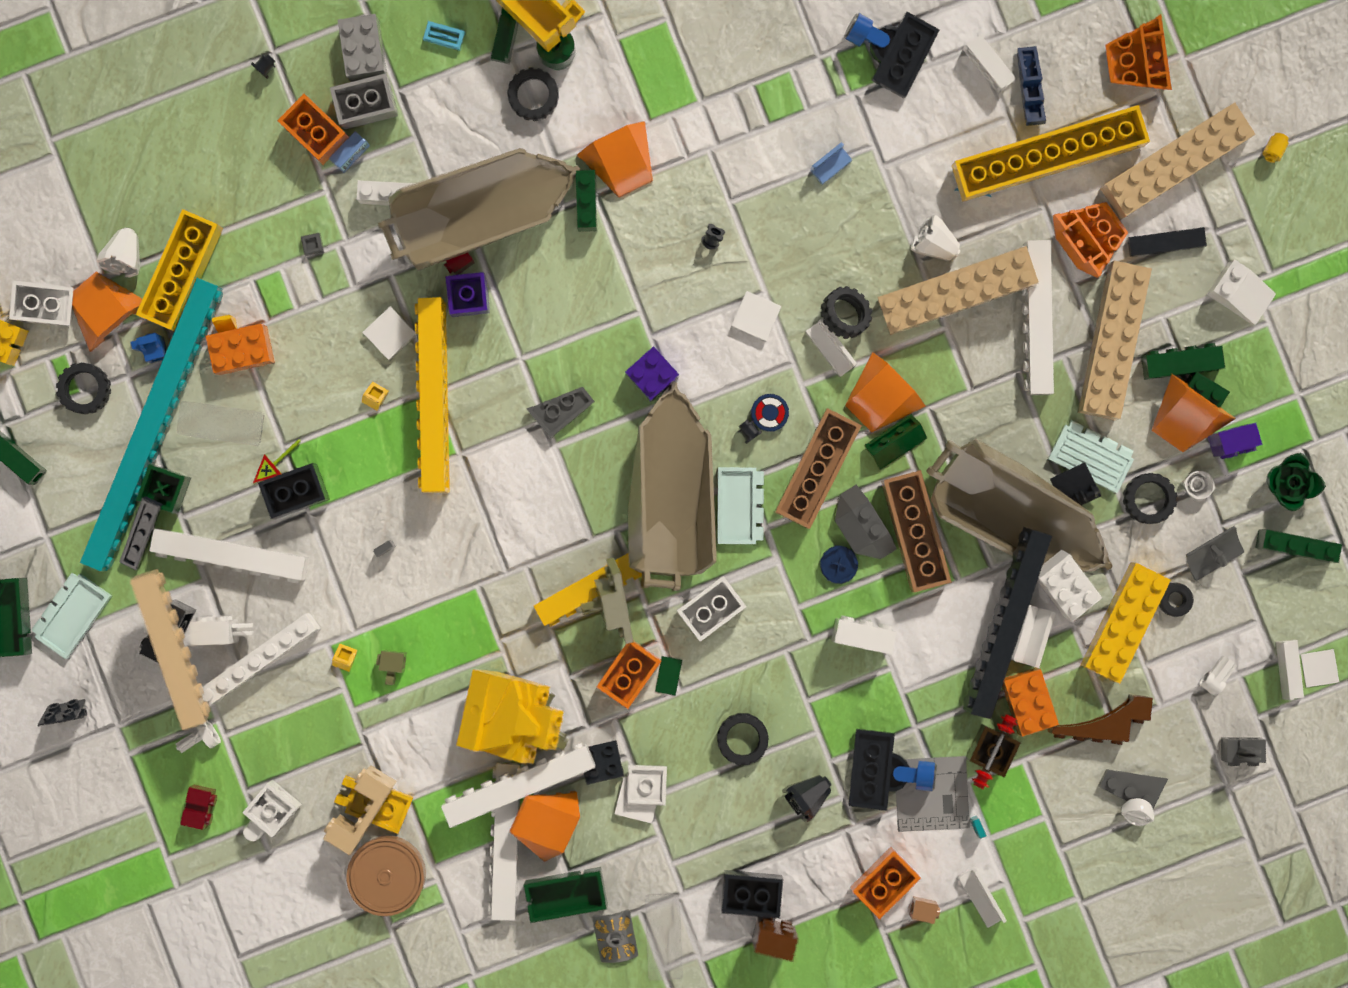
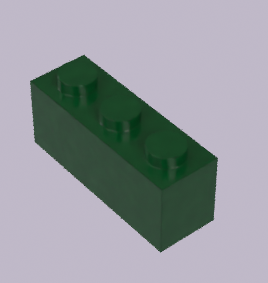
M576 170L578 232L597 231L595 170Z

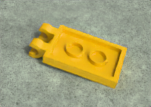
M346 775L342 785L351 788L348 797L338 793L334 803L345 806L346 810L344 813L360 818L363 813L367 814L364 810L371 799L355 790L354 788L357 785L354 782L355 779ZM392 789L371 824L398 834L414 797Z

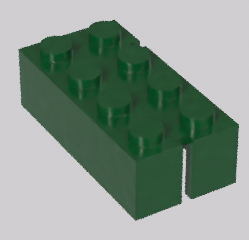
M27 578L0 579V657L32 654L31 637H27V633H31Z
M601 867L585 869L583 874L579 870L525 880L523 884L526 902H529L527 908L530 923L607 910L608 907Z

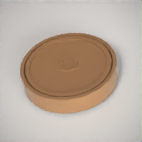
M396 836L376 837L363 844L352 856L346 874L347 887L356 904L368 913L378 916L396 915L411 907L423 891L426 881L425 863L419 851L410 842Z

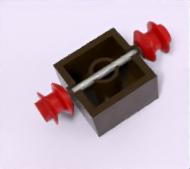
M1007 714L1005 717L1000 716L1003 719L1001 724H997L998 728L1002 730L1000 732L981 724L966 756L968 761L982 767V770H975L977 777L971 778V780L974 781L973 785L983 790L985 787L989 788L988 780H993L991 774H989L990 771L1005 778L1021 742L1006 734L1015 733L1012 728L1014 725H1019L1015 723L1016 718Z

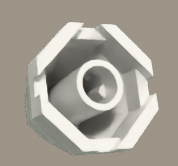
M935 215L933 217L930 216L918 230L920 232L918 238L915 236L912 240L911 250L918 254L950 261L955 259L960 253L959 242L944 222Z
M123 228L114 234L98 255L97 262L100 263V268L119 276L121 272L126 273L125 277L129 278L139 274V240L134 230Z

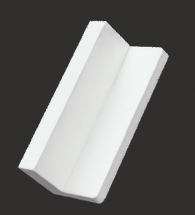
M982 35L978 36L975 40H970L964 46L963 51L998 94L1016 80L1013 73Z
M821 318L805 333L837 375L841 377L856 366L857 363L836 335L828 330L829 327L824 325V319Z
M1029 605L1011 660L1036 668L1040 667L1055 617L1054 612Z
M1298 640L1277 641L1276 648L1282 699L1292 701L1295 698H1304Z
M975 867L957 876L987 928L999 921L1007 922Z

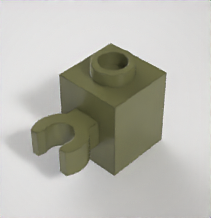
M383 650L381 654H378L376 664L379 666V670L387 671L386 685H395L396 672H405L406 652Z

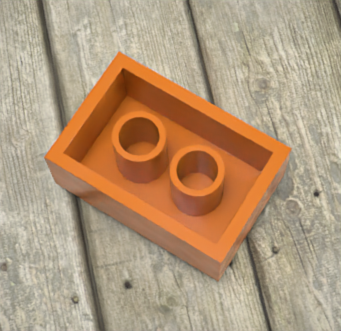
M305 94L277 120L322 165L349 138Z
M262 323L206 335L214 374L224 375L275 363L268 327Z
M633 640V643H628L623 647L596 687L629 709L661 663V659Z
M1033 668L1004 679L1002 687L1011 715L1017 719L1015 723L1019 724L1015 725L1018 735L1023 737L1059 725L1041 669Z
M890 847L850 888L881 919L921 877Z

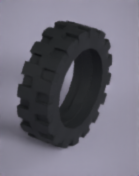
M533 67L528 68V70L522 69L509 82L507 90L508 100L512 110L519 117H523L528 121L529 119L538 121L541 118L543 120L547 118V115H551L554 112V108L557 107L559 99L558 88L554 78L547 71L544 72L543 69H534ZM537 79L547 86L549 98L538 109L525 108L518 100L517 92L519 87L528 80Z
M848 286L844 288L838 287L828 294L821 304V317L824 319V325L829 327L828 330L831 333L834 332L837 337L842 336L843 339H848L849 337L852 339L863 333L872 321V308L869 307L870 303L864 298L865 296L862 293H858L857 289H850ZM836 300H844L855 308L858 314L857 325H848L839 319L835 312L834 304Z
M81 362L79 364H72L69 368L66 367L63 370V374L59 375V381L56 383V388H58L56 394L60 398V403L66 409L79 414L95 413L98 409L101 410L105 402L109 401L108 396L111 394L109 387L111 382L107 379V374L101 368ZM80 373L93 375L98 383V393L93 401L88 404L76 403L69 393L71 380Z
M1146 473L1134 477L1126 485L1127 488L1123 492V504L1126 507V512L1131 515L1130 517L1139 523L1157 524L1167 520L1169 515L1173 514L1174 507L1177 506V492L1174 490V485L1169 482L1170 480L1161 474ZM1145 483L1157 484L1165 494L1164 506L1155 514L1148 515L1142 513L1135 503L1136 491Z
M736 713L729 716L722 722L718 730L717 742L722 755L729 762L736 765H750L753 762H757L758 759L763 757L768 748L769 736L765 725L756 716L749 713ZM739 723L750 724L756 729L759 736L758 746L753 752L746 755L734 753L727 744L729 730Z

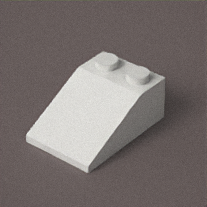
M1234 259L1226 264L1207 295L1255 326L1276 293L1249 268Z
M13 281L9 319L18 322L70 326L74 288Z

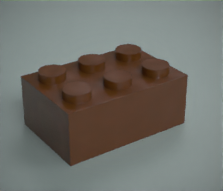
M757 916L752 936L754 952L793 962L799 938L792 922L786 920L777 922L773 921L774 918Z

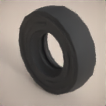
M1177 582L1169 583L1159 607L1169 616H1183L1193 606V594L1184 584ZM1174 592L1181 594L1183 598L1182 604L1178 607H1173L1169 603V596Z

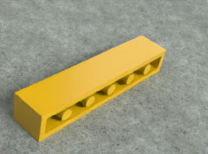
M629 553L615 560L621 573L623 586L627 585L626 580L632 577L636 580L642 576V573L629 567ZM604 567L534 605L533 607L543 625L549 624L552 627L560 622L559 618L563 615H566L568 618L577 613L576 608L581 606L580 603L593 601L592 599L598 597L594 580L606 577Z

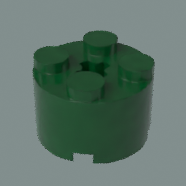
M571 33L567 34L564 38L560 36L561 41L556 45L559 48L557 51L553 47L547 52L536 42L538 56L543 65L553 70H562L570 66L576 54L575 43Z

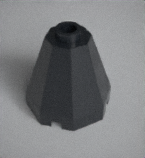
M818 775L788 785L782 789V792L787 793L784 797L797 815L802 814L803 817L801 819L804 822H809L815 817L831 793V783L827 777Z

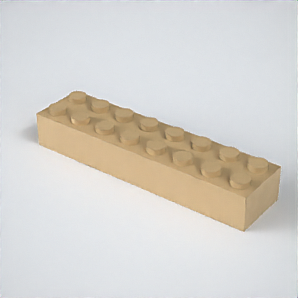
M1234 102L1107 182L1100 189L1119 219L1122 220L1256 134Z
M1027 246L885 294L878 297V301L889 334L893 335L1036 286L1039 281Z
M1113 261L1108 264L1078 413L1110 420L1121 419L1152 268Z
M158 569L134 576L130 582L181 728L185 730L206 723L211 712L210 706L207 701L204 702L203 686L201 683H197V669L195 665L190 663L191 652L189 647L184 645L183 639H185L183 629L178 628L177 621L179 618L177 612L171 608V594L169 591H165V577L162 572L159 573Z

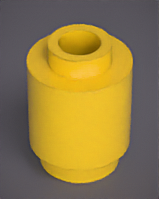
M1276 132L1270 137L1262 153L1265 156V160L1271 163L1281 160L1289 145V138L1286 135Z

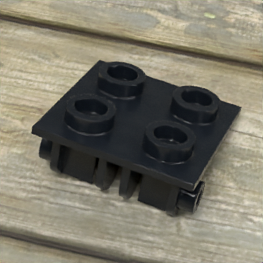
M1085 462L1050 478L1052 485L1081 506L1101 497L1100 491Z
M73 699L67 703L50 704L42 715L38 726L84 718V716H87V710L82 707L86 700Z
M617 740L588 747L595 762V768L584 772L586 785L624 777Z

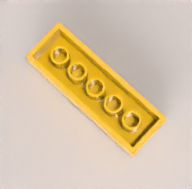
M182 209L137 310V316L172 331L176 330L196 278H202L223 231L220 225Z
M1130 562L1080 665L1120 684L1171 580L1138 563Z

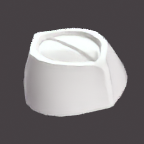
M1195 471L1181 482L1186 492L1195 499H1205L1215 490L1213 478L1204 471Z
M1135 798L1128 800L1122 805L1121 814L1129 823L1143 826L1154 821L1153 808L1146 800Z

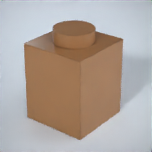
M913 896L909 916L913 920L935 924V919H939L940 908L936 901Z

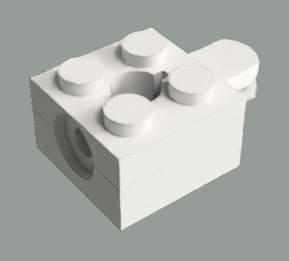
M213 616L197 617L196 621L190 622V646L239 642V635H253V631H239V628L253 627V623H239L238 619H232V616L215 617V620H213Z
M271 780L243 811V814L250 819V822L243 830L244 837L249 841H256L266 832L273 838L302 804L274 780Z

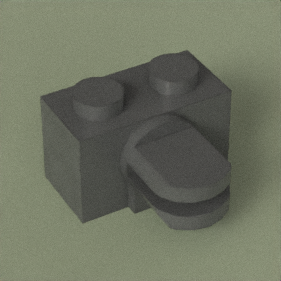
M1221 737V760L1227 762L1229 766H1240V763H1247L1248 766H1259V763H1266V739L1260 737Z

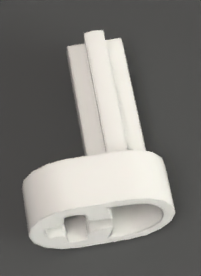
M206 721V723L198 725L196 731L177 742L176 748L183 753L201 740L209 748H213L221 740L213 725Z

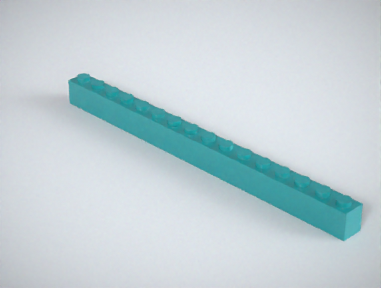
M196 278L80 560L81 564L99 571H107L114 563V553L119 550L121 536L127 531L129 523H127L128 519L135 512L136 498L148 465L157 458L158 446L165 439V429L172 422V412L179 405V395L186 388L188 373L190 374L194 368L193 361L195 356H198L201 351L200 344L202 339L208 334V325L210 320L212 321L215 317L217 303H220L222 300L223 289L217 285Z

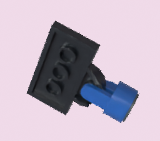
M908 11L905 12L898 28L889 25L881 29L872 26L873 20L860 13L855 14L844 34L845 39L858 47L861 46L864 40L869 42L870 52L879 63L871 81L902 98H906L940 29Z
M857 728L848 806L887 811L889 792L902 789L908 782L916 783V790L932 791L935 789L937 765L935 762L919 760L918 768H911L903 756L893 752L895 733Z

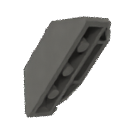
M857 484L841 493L835 522L854 553L882 559L897 550L885 525Z

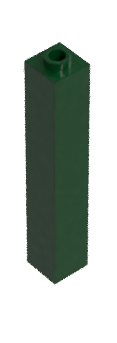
M0 431V461L29 485H35L47 470Z

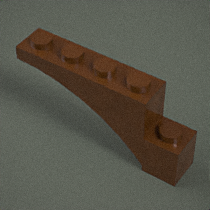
M1129 694L1126 701L1100 717L1076 724L1057 725L1048 728V732L1053 734L1054 738L1065 739L1066 735L1073 736V740L1084 741L1085 737L1092 738V742L1103 743L1104 740H1111V744L1123 745V742H1129L1131 719L1133 723L1144 724V720L1151 721L1153 698Z

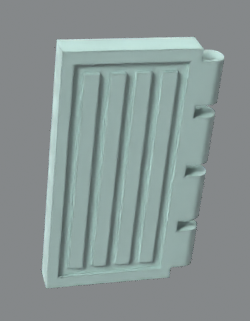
M1073 420L1070 421L1068 426L1064 425L1047 460L1067 470L1085 462L1097 485L1113 493H1118L1134 461L1131 458L1134 451L1123 445H1120L1118 451L1115 450L1118 443L1105 436L1099 442L1101 434L1089 428H1086L1084 433H1081L1084 426Z
M718 467L717 544H756V540H764V527H756V523H764V508H756V504H764V489H756V485H764L763 471H756V468Z
M71 573L64 583L69 589L61 587L53 598L57 606L50 603L41 615L46 621L39 618L31 629L36 633V639L65 659L70 657L112 597V595L82 574L77 576L74 573Z

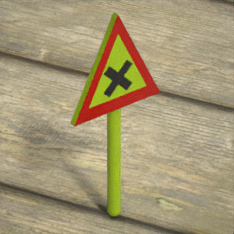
M298 439L273 463L264 454L253 484L282 474L276 465L301 440Z

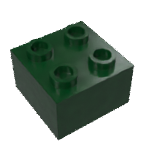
M149 464L136 501L141 502L142 498L147 496L163 504L161 510L179 514L191 477Z

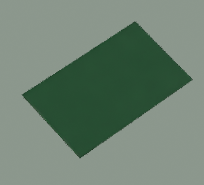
M662 656L655 692L676 696L682 660Z

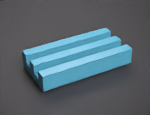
M428 21L423 40L460 51L465 31ZM432 27L435 29L459 35V38L439 33L436 31H432L430 29ZM429 35L457 42V44L432 38Z

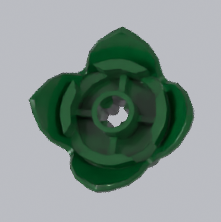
M1302 453L1288 456L1280 465L1274 466L1267 474L1269 490L1276 496L1281 506L1289 511L1301 509L1304 506L1305 500L1317 497L1326 488L1322 477L1310 470V462ZM1293 478L1292 481H1295V485L1290 486L1289 480Z

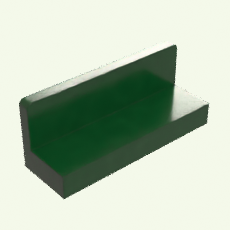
M503 7L501 9L491 61L510 64L519 23Z
M910 414L865 444L864 447L874 458L878 468L881 470L925 441L927 436L921 423Z

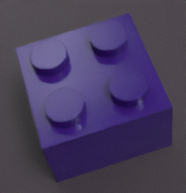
M484 272L445 276L449 315L451 317L490 313L487 279Z
M654 346L625 371V374L651 402L679 377V373Z
M1257 423L1238 426L1208 436L1213 457L1220 456V459L1238 456V452L1239 454L1253 452L1257 450V446L1263 445Z

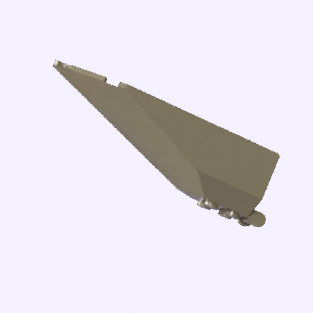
M519 148L399 189L388 197L391 218L377 224L384 233L392 253L390 254L392 260L407 256L419 271L549 221L555 207L559 206L573 184L576 170H580L577 165L573 167L567 165L564 161L541 154L534 155L526 152L525 149ZM390 225H394L403 250H398L389 227Z
M675 381L663 392L648 413V416L638 427L628 506L629 567L642 573V588L660 587L679 591L681 588V576L702 574L715 564L717 560L712 438L708 429L704 430L699 422L701 418L686 395L678 390V383ZM650 574L672 576V581L650 579Z
M974 439L959 447L951 440H948L945 444L946 448L926 470L930 476L937 479L931 501L939 517L1012 556L1017 548L1020 532L1023 530V527H1027L1052 536L1044 563L1060 550H1063L1071 555L1083 572L1096 571L1098 568H1106L1107 570L1112 568L1107 549L1091 512L1021 463L985 443ZM952 451L956 453L943 472H939L938 470Z

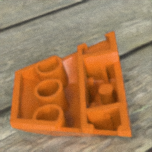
M1161 14L1148 23L1140 25L1137 29L1105 45L1110 83L1172 90Z
M645 121L626 125L597 139L577 154L591 170H595L596 175L618 197H622L653 181Z
M1103 202L1053 215L1055 238L1077 269L1099 278L1103 269L1110 262L1111 257L1128 234V231L1108 203Z
M97 271L73 291L72 309L90 352L105 341V337L131 314L135 315L142 301V298Z
M872 352L845 404L871 433L926 407L916 391L886 361L874 352Z
M1171 374L1152 431L1181 452H1185L1236 418L1221 407L1218 408L1188 387V384Z
M570 791V793L565 794L558 792L555 795L539 794L525 796L509 832L544 862L564 853L580 819L577 792Z

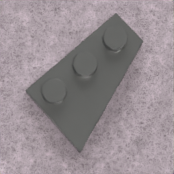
M580 387L551 400L529 407L527 410L548 436L552 438L595 401L583 387Z
M1106 769L1098 787L1126 801L1135 798L1146 800L1154 809L1168 779Z

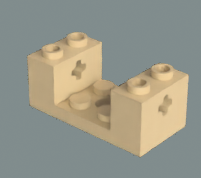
M371 765L367 770L363 768L354 781L357 783L354 789L371 799L364 810L367 814L363 813L356 824L340 814L337 819L333 817L323 831L326 833L323 838L325 841L348 855H351L397 782Z

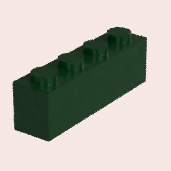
M1210 343L1205 344L1204 348L1197 349L1196 345L1184 347V351H1178L1177 348L1166 349V353L1159 354L1158 350L1149 351L1146 356L1141 357L1144 380L1171 377V374L1179 376L1195 372L1202 373L1225 369L1223 347Z
M1259 529L1255 548L1327 563H1339L1342 544L1268 529Z

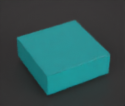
M977 816L971 817L970 822L976 836L980 839L986 837L987 835L980 819Z

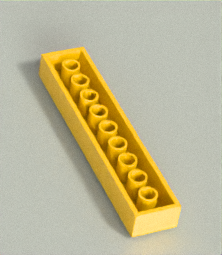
M1136 105L956 160L951 167L962 202L1144 147L1150 142L1140 107Z
M441 297L418 298V303H415V315H418V322H415V333L418 334L419 342L415 343L416 353H419V361H416V372L419 373V380L416 381V390L420 393V399L416 402L417 411H420V419H417V430H420L417 448L421 450V457L418 458V469H421V477H418V488H421V492L450 493L446 302Z

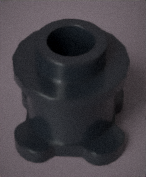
M261 53L262 57L255 64L252 62L251 65L268 79L269 76L267 74L273 67L276 68L274 65L276 61L269 54L264 56Z
M708 224V230L705 232L706 235L701 238V242L707 249H717L719 242L724 239L725 230L715 227L713 224Z
M746 420L738 426L740 430L737 432L743 435L746 439V444L762 433L761 430L758 431L753 424L754 421L749 422Z

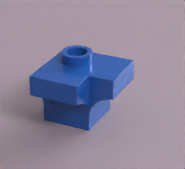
M149 333L130 342L132 349L141 351L145 362L148 363L162 361L167 351L164 337L157 333Z

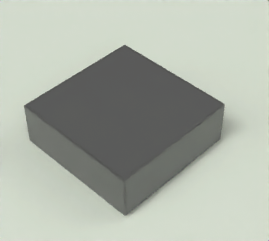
M320 233L301 236L305 256L324 252Z
M387 541L375 548L373 552L376 557H380L396 546L393 541Z

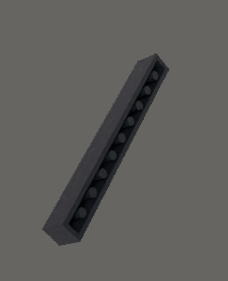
M1023 527L1019 534V542L1016 550L1013 552V560L1010 568L1007 570L1006 581L1001 588L1000 599L995 606L994 617L988 627L986 641L982 644V653L976 663V670L970 681L968 694L964 698L963 709L972 715L987 719L992 718L1052 536L1027 527Z

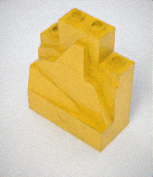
M473 669L456 746L471 751L490 753L520 763H534L537 747L556 750L564 711L546 706L550 686L498 671Z

